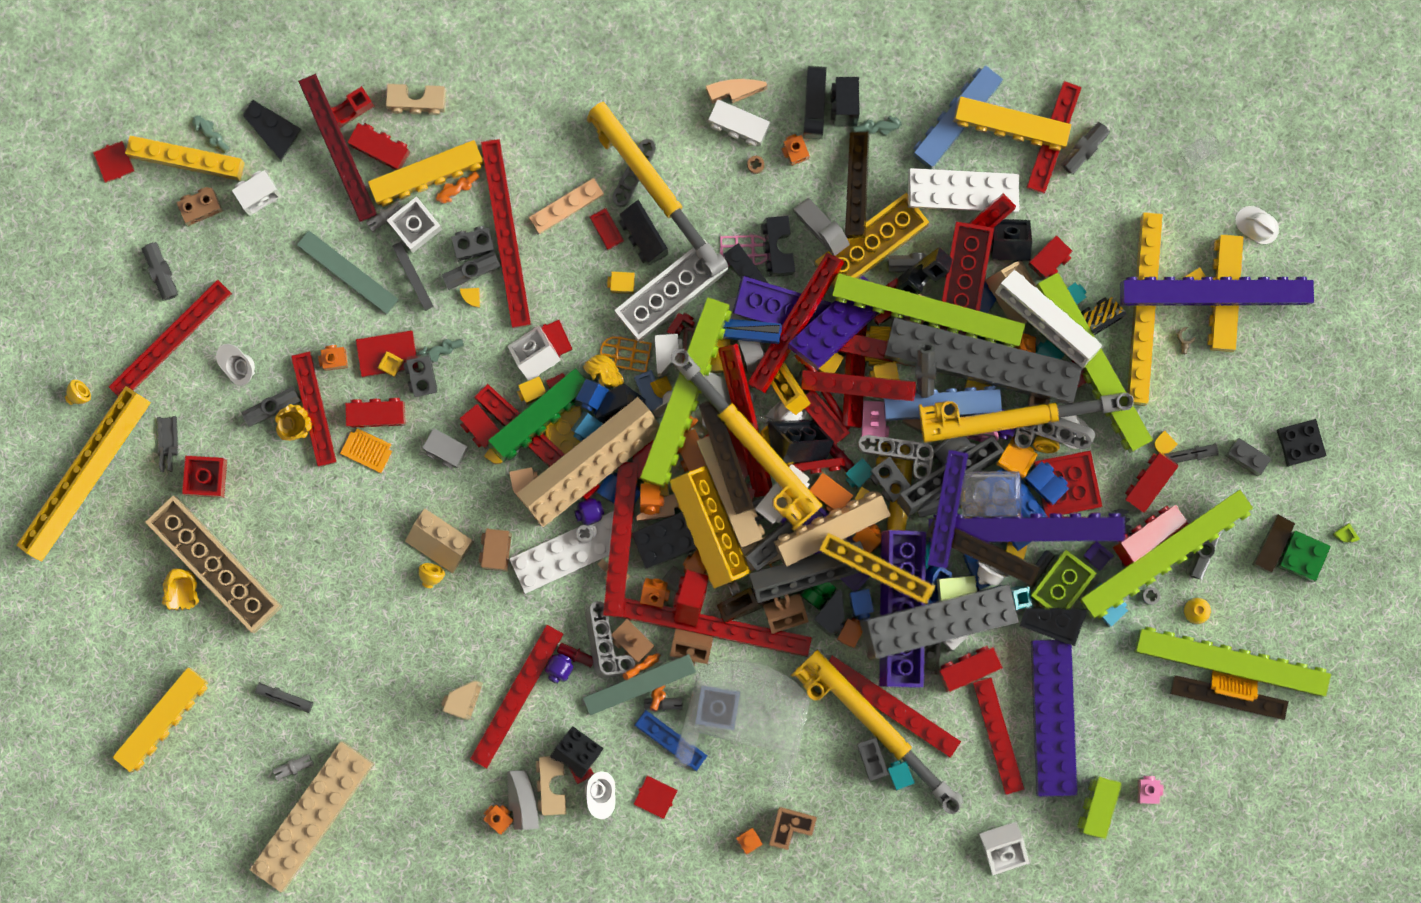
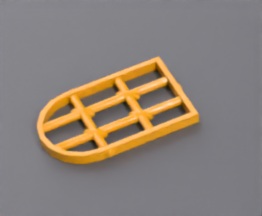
M622 336L610 337L602 343L600 355L614 358L615 365L619 359L630 361L629 367L616 365L617 368L645 373L650 359L652 343L640 342L649 345V350L645 351L636 349L637 343H639L637 340L623 338ZM611 339H618V343L615 345L606 342ZM621 339L634 342L633 347L620 346ZM603 346L616 348V353L613 355L602 353ZM619 350L632 351V355L629 358L618 356ZM635 353L648 354L647 360L634 359ZM633 363L646 364L645 370L632 368Z

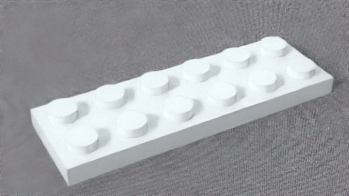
M908 169V208L983 211L1004 193L1016 205V209L1011 213L1019 212V174Z
M614 511L602 516L601 521L588 525L594 532L590 542L583 543L579 541L576 536L578 528H575L510 558L524 593L527 594L608 557ZM588 529L585 531L581 530L579 534L582 535L580 537L582 539L584 537L589 538L590 534L588 532L590 531Z

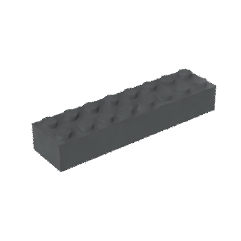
M1010 584L860 620L868 659H877L1018 623Z

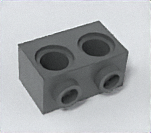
M479 226L474 228V231L467 233L466 231H459L455 233V236H451L458 261L495 252L488 227ZM480 236L487 237V242L483 245L477 243V239ZM461 241L469 243L466 249L459 248Z
M430 353L407 357L404 369L405 373L410 375L411 381L408 382L410 393L413 392L414 397L437 393L438 389ZM421 362L424 368L422 370H415L413 364ZM424 380L428 386L425 389H420L417 386V382Z
M890 457L870 471L872 474L870 476L871 480L876 486L880 485L883 490L881 494L886 501L895 502L901 492L911 487ZM881 468L887 469L889 477L881 478L879 470ZM892 484L899 485L900 493L893 494L890 491V486Z
M873 738L858 743L857 747L869 781L887 776L888 772L877 739Z

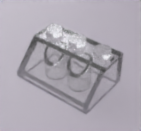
M1020 471L965 472L961 492L963 517H1021L1023 502Z

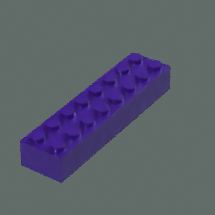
M881 531V559L925 581L926 532ZM881 582L880 615L925 604ZM924 647L879 658V687H924Z
M1032 640L1031 668L1036 796L1077 795L1072 645L1059 640Z

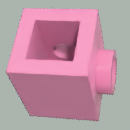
M1143 776V780L1138 779V803L1160 804V796H1163V784H1160V780H1155V776Z

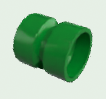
M830 582L806 588L801 596L818 610H821L826 603V597H831L836 588Z

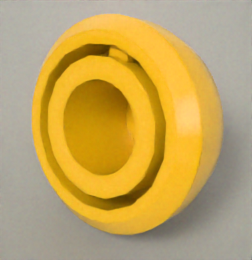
M73 379L68 384L67 395L65 396L67 403L73 405L74 403L84 404L90 401V390L83 382Z
M1038 435L1033 442V447L1043 453H1055L1060 449V443Z
M424 563L419 566V577L422 580V585L426 588H433L445 576L444 570L438 565Z
M1197 597L1190 599L1185 604L1184 615L1190 623L1202 624L1209 619L1211 608L1206 600Z

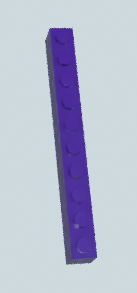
M1126 277L1120 283V306L1311 305L1314 303V280H1307V277H1296V280H1288V277H1277V280H1270V277H1258V280H1251V277H1239V280H1232V277H1220V280H1213V277H1202L1201 280H1194V277H1183L1182 280H1175V277H1164L1163 280H1156V277H1145L1144 280H1137V277Z
M1021 513L1011 514V517H1003V514H991V517H984V514H972V517H964V514H957L955 527L986 542L1125 540V516H1120V513H1108V516H1101V513H1089V516H1081V513H1069V517H1061V513H1050V517H1042V513H1031L1030 517H1022ZM933 518L929 519V527L933 521Z

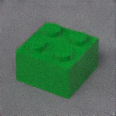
M1295 530L1291 532L1277 567L1309 582H1316L1331 546Z

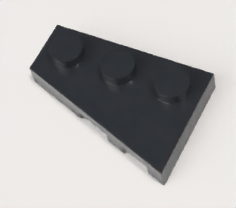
M255 100L251 101L243 114V117L282 162L301 132V128Z
M1026 607L1020 626L1075 646L1088 609Z

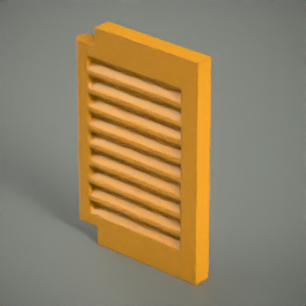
M357 428L355 433L350 432L340 454L382 474L392 451L389 450L391 447L390 443Z
M1013 436L997 465L1017 478L1019 476L1025 478L1038 454L1034 452L1035 449L1031 446L1024 449L1018 447L1015 444V436Z
M1212 671L1211 689L1215 690V693L1252 702L1254 699L1257 700L1258 681Z

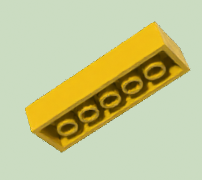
M907 193L866 222L865 238H847L850 245L835 256L844 261L838 273L859 279L928 227L930 222L919 208H908ZM825 254L815 260L814 265L816 268H818ZM837 276L831 284L833 290L836 284Z
M707 465L669 480L671 489L678 500L679 508L685 517L686 525L694 539V545L699 551L701 561L707 570L709 581L713 587L717 588L751 573Z

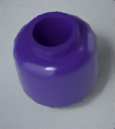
M590 498L587 501L579 502L574 513L578 522L581 521L584 525H591L601 521L604 510L600 501Z
M563 654L552 656L545 668V672L549 675L548 679L556 684L559 681L566 682L574 668L571 663L572 660Z

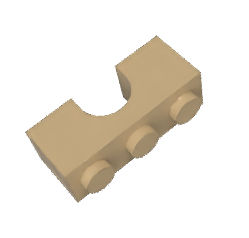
M387 84L386 107L388 110H391V113L410 111L411 114H421V111L429 112L430 115H440V112H445L446 89L444 86L425 85L424 96L418 100H413L408 97V87L406 84Z
M550 756L539 757V761H536V772L540 773V780H537V792H541V800H538V812L542 811V815L566 814L565 795L554 794L550 789L551 779L558 775H564V764L553 760Z

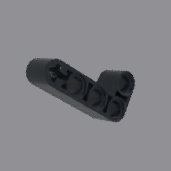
M807 67L803 135L805 139H823L827 67Z

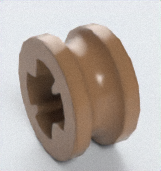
M752 156L747 163L748 170L753 174L762 172L764 160L760 156ZM758 160L761 167L753 169V165L750 166V164Z

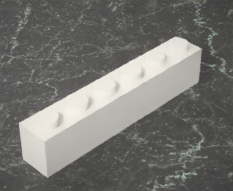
M1016 270L996 290L995 293L1081 368L1103 346Z

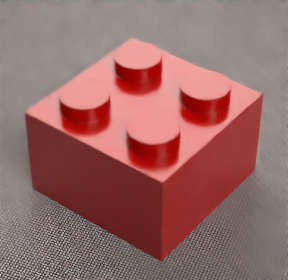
M185 455L182 494L186 496L225 498L227 459Z
M687 570L685 577L681 576L679 589L673 602L672 613H675L674 621L697 627L707 592L708 575Z

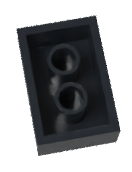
M836 77L835 83H832L830 102L832 103L831 121H834V127H855L858 125L860 115L859 77Z
M683 512L632 533L645 569L656 567L697 550L692 534L686 525Z

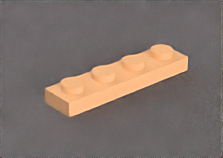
M593 178L529 218L538 233L541 234L602 197L604 193Z

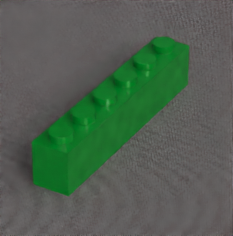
M576 368L489 439L488 446L503 462L507 459L509 461L518 454L516 451L521 447L526 448L532 442L531 439L534 436L543 434L547 429L546 426L550 423H556L565 410L569 412L574 408L577 401L576 397L586 379Z

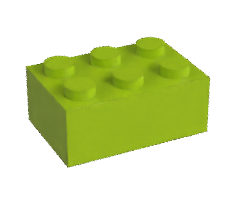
M1064 550L1033 590L1031 599L1041 607L1071 608L1097 573L1069 551Z
M1094 776V779H1090L1088 790H1090L1089 798L1085 797L1082 807L1085 809L1083 816L1079 817L1077 827L1080 828L1079 832L1101 839L1107 838L1121 782L1101 776Z

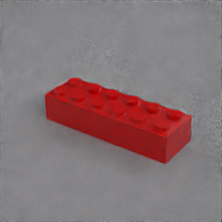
M956 221L950 257L953 260L950 272L946 274L942 296L943 302L976 311L980 310L994 228ZM940 325V328L937 329L947 331L948 327ZM959 330L958 334L966 336V332Z

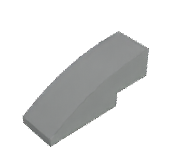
M507 771L509 810H513L514 830L539 829L536 801L526 771Z

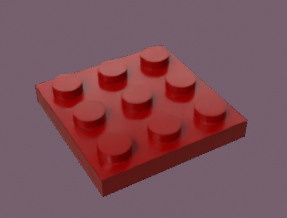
M1091 450L1034 461V467L1041 461L1044 464L1046 462L1054 468L1053 473L1057 477L1062 476L1068 482L1066 486L1069 489L1054 505L1050 506L1041 497L1043 510L1048 517H1050V513L1066 515L1103 507Z

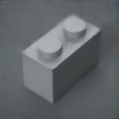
M434 428L423 446V449L426 451L425 455L434 460L436 457L442 459V464L451 469L453 466L459 467L469 449L466 445Z

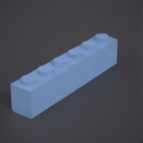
M986 65L983 69L978 68L972 76L975 79L970 84L967 82L961 89L962 94L960 97L986 103L1002 84L1003 78ZM957 97L949 104L951 108L948 112L943 111L938 117L937 121L939 123L935 128L931 126L925 133L926 139L923 142L920 140L913 148L915 150L913 156L929 169L935 166L965 129L958 126L957 122H953L959 99Z
M995 386L984 387V390L977 391L976 387L965 388V391L959 392L953 388L945 389V392L942 393L934 390V395L929 396V398H923L915 391L914 401L884 398L885 421L920 419L919 404L925 407L944 401L956 403L960 417L1002 411L1001 391L996 389ZM947 404L944 407L945 414L950 415L953 413V406Z

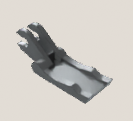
M157 417L160 472H164L165 456H168V471L172 472L173 455H178L177 417Z

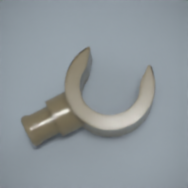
M1188 327L1182 328L1177 335L1178 341L1181 343V354H1187L1189 344L1196 338L1194 337L1190 341H1185L1182 338V332Z

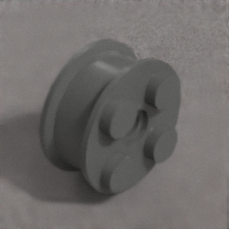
M967 436L946 439L933 447V458L938 459L942 468L946 465L949 450L966 453L974 448L976 444H971Z

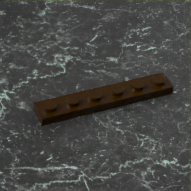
M868 131L850 132L845 221V235L847 238H865L870 138Z
M710 401L699 404L698 406L735 514L738 515L753 510L754 505L725 422L718 417L720 413Z
M935 517L926 534L930 538H933ZM955 527L951 548L1031 586L1033 585L1040 570L1039 566Z
M1177 675L1173 677L1170 691L1171 695L1285 720L1289 703L1286 700L1258 694L1257 700L1254 699L1253 702L1217 694L1215 690L1211 689V683Z

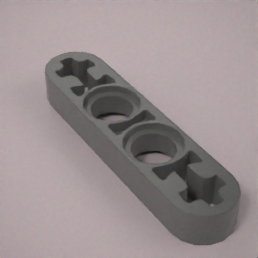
M644 139L640 142L638 148L644 153L643 145L651 144L652 151L648 150L645 157H649L648 161L651 162L656 152V145L651 139ZM627 166L612 196L614 204L618 207H624L629 203L640 182L629 166ZM631 176L635 178V184L627 186L624 183L626 177ZM621 186L631 191L630 193L626 191L624 194L625 201L618 202L616 196L622 194L623 189H620Z
M399 242L392 247L424 310L427 311L434 306L402 243Z

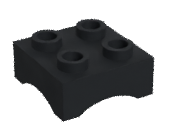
M1316 419L1277 429L1287 467L1327 456Z
M572 726L555 747L550 758L565 764L578 778L582 779L604 748Z

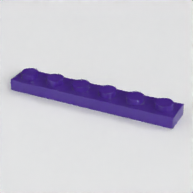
M953 450L948 452L928 565L948 568L968 453Z

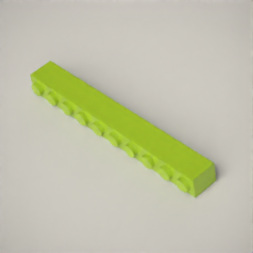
M838 273L832 295L836 297L835 301L847 303V300L854 301V306L865 308L866 305L872 306V311L884 313V310L892 312L891 316L902 318L903 315L909 316L910 321L921 324V321L924 320L929 322L928 326L940 328V325L948 327L947 331L958 334L960 330L966 332V336L977 338L978 335L983 336L985 341L996 343L997 340L1004 342L1003 345L1013 348L1015 345H1020L1025 327L1024 323Z
M1059 273L1050 276L1036 285V288L1043 295L1053 301L1058 308L1067 313L1072 320L1095 338ZM1100 348L1097 354L1083 367L1084 373L1082 374L1085 381L1092 385L1094 397L1100 399V396L1126 393ZM1122 396L1119 400L1122 407L1128 403L1126 396ZM1134 406L1129 410L1104 413L1106 417H1110L1113 431L1116 434L1119 433L1122 439L1120 442L1125 451L1128 450L1131 453L1153 441Z
M707 297L687 351L692 360L700 367V372L704 377L706 375L709 376L711 372V359L717 356L719 347H717L718 340L723 339L726 330L723 329L724 324L729 322L732 315L729 304ZM681 372L678 375L641 475L643 481L662 488L665 487V484L670 483L669 480L672 477L670 470L672 465L676 466L679 458L677 451L679 447L682 448L686 439V437H683L686 429L689 430L692 419H690L692 411L696 412L699 404L697 397L699 393L702 394L691 380L688 381Z
M1241 490L1236 491L1140 559L1079 599L1085 609H1088L1087 612L1092 619L1095 617L1101 619L1108 614L1107 609L1111 606L1114 608L1124 603V597L1129 595L1131 598L1140 592L1138 589L1140 586L1145 584L1147 587L1156 581L1154 578L1156 575L1161 573L1163 576L1172 570L1170 567L1172 564L1177 562L1179 565L1188 559L1186 556L1192 551L1195 554L1204 548L1202 545L1208 540L1211 543L1217 539L1220 531L1224 529L1227 532L1235 526L1233 522L1239 518L1243 521L1251 515L1249 511L1254 508Z
M1145 626V629L1139 630L1135 653L1321 697L1327 696L1331 674L1326 673L1327 669L1315 667L1313 670L1307 668V664L1296 662V665L1288 664L1289 660L1277 658V661L1269 659V655L1258 653V656L1250 655L1251 651L1239 649V652L1231 650V646L1220 644V647L1212 646L1213 642L1202 640L1199 643L1189 636L1183 635L1182 638L1175 637V633L1164 631L1161 634L1151 627Z

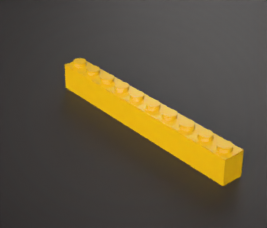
M1144 212L1141 215L1136 270L1137 280H1144L1145 277H1156V280H1158L1163 214ZM1134 306L1127 388V393L1134 399L1133 405L1146 406L1149 402L1156 306Z
M125 386L16 546L37 560L43 561L151 402Z

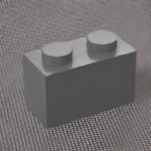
M1240 438L1234 441L1225 455L1257 477L1263 473L1271 460L1270 457Z

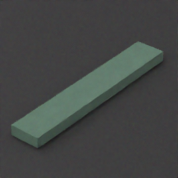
M308 230L297 244L298 247L384 313L388 314L399 299L311 231Z
M687 654L633 676L628 680L583 697V700L591 716L697 671L690 655Z

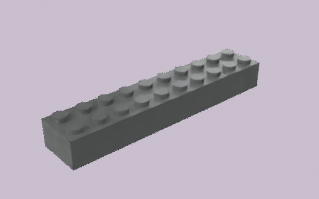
M894 318L884 359L916 366L918 345L929 342L935 346L936 372L1062 404L1074 403L1082 370L1076 363Z

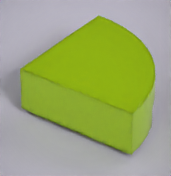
M1350 523L1333 533L1334 537L1340 541L1342 540V542L1351 543L1360 540Z

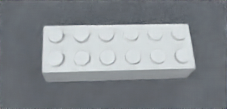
M693 247L614 310L615 314L640 343L728 273V268L710 278L705 273L702 261L695 254L696 250Z

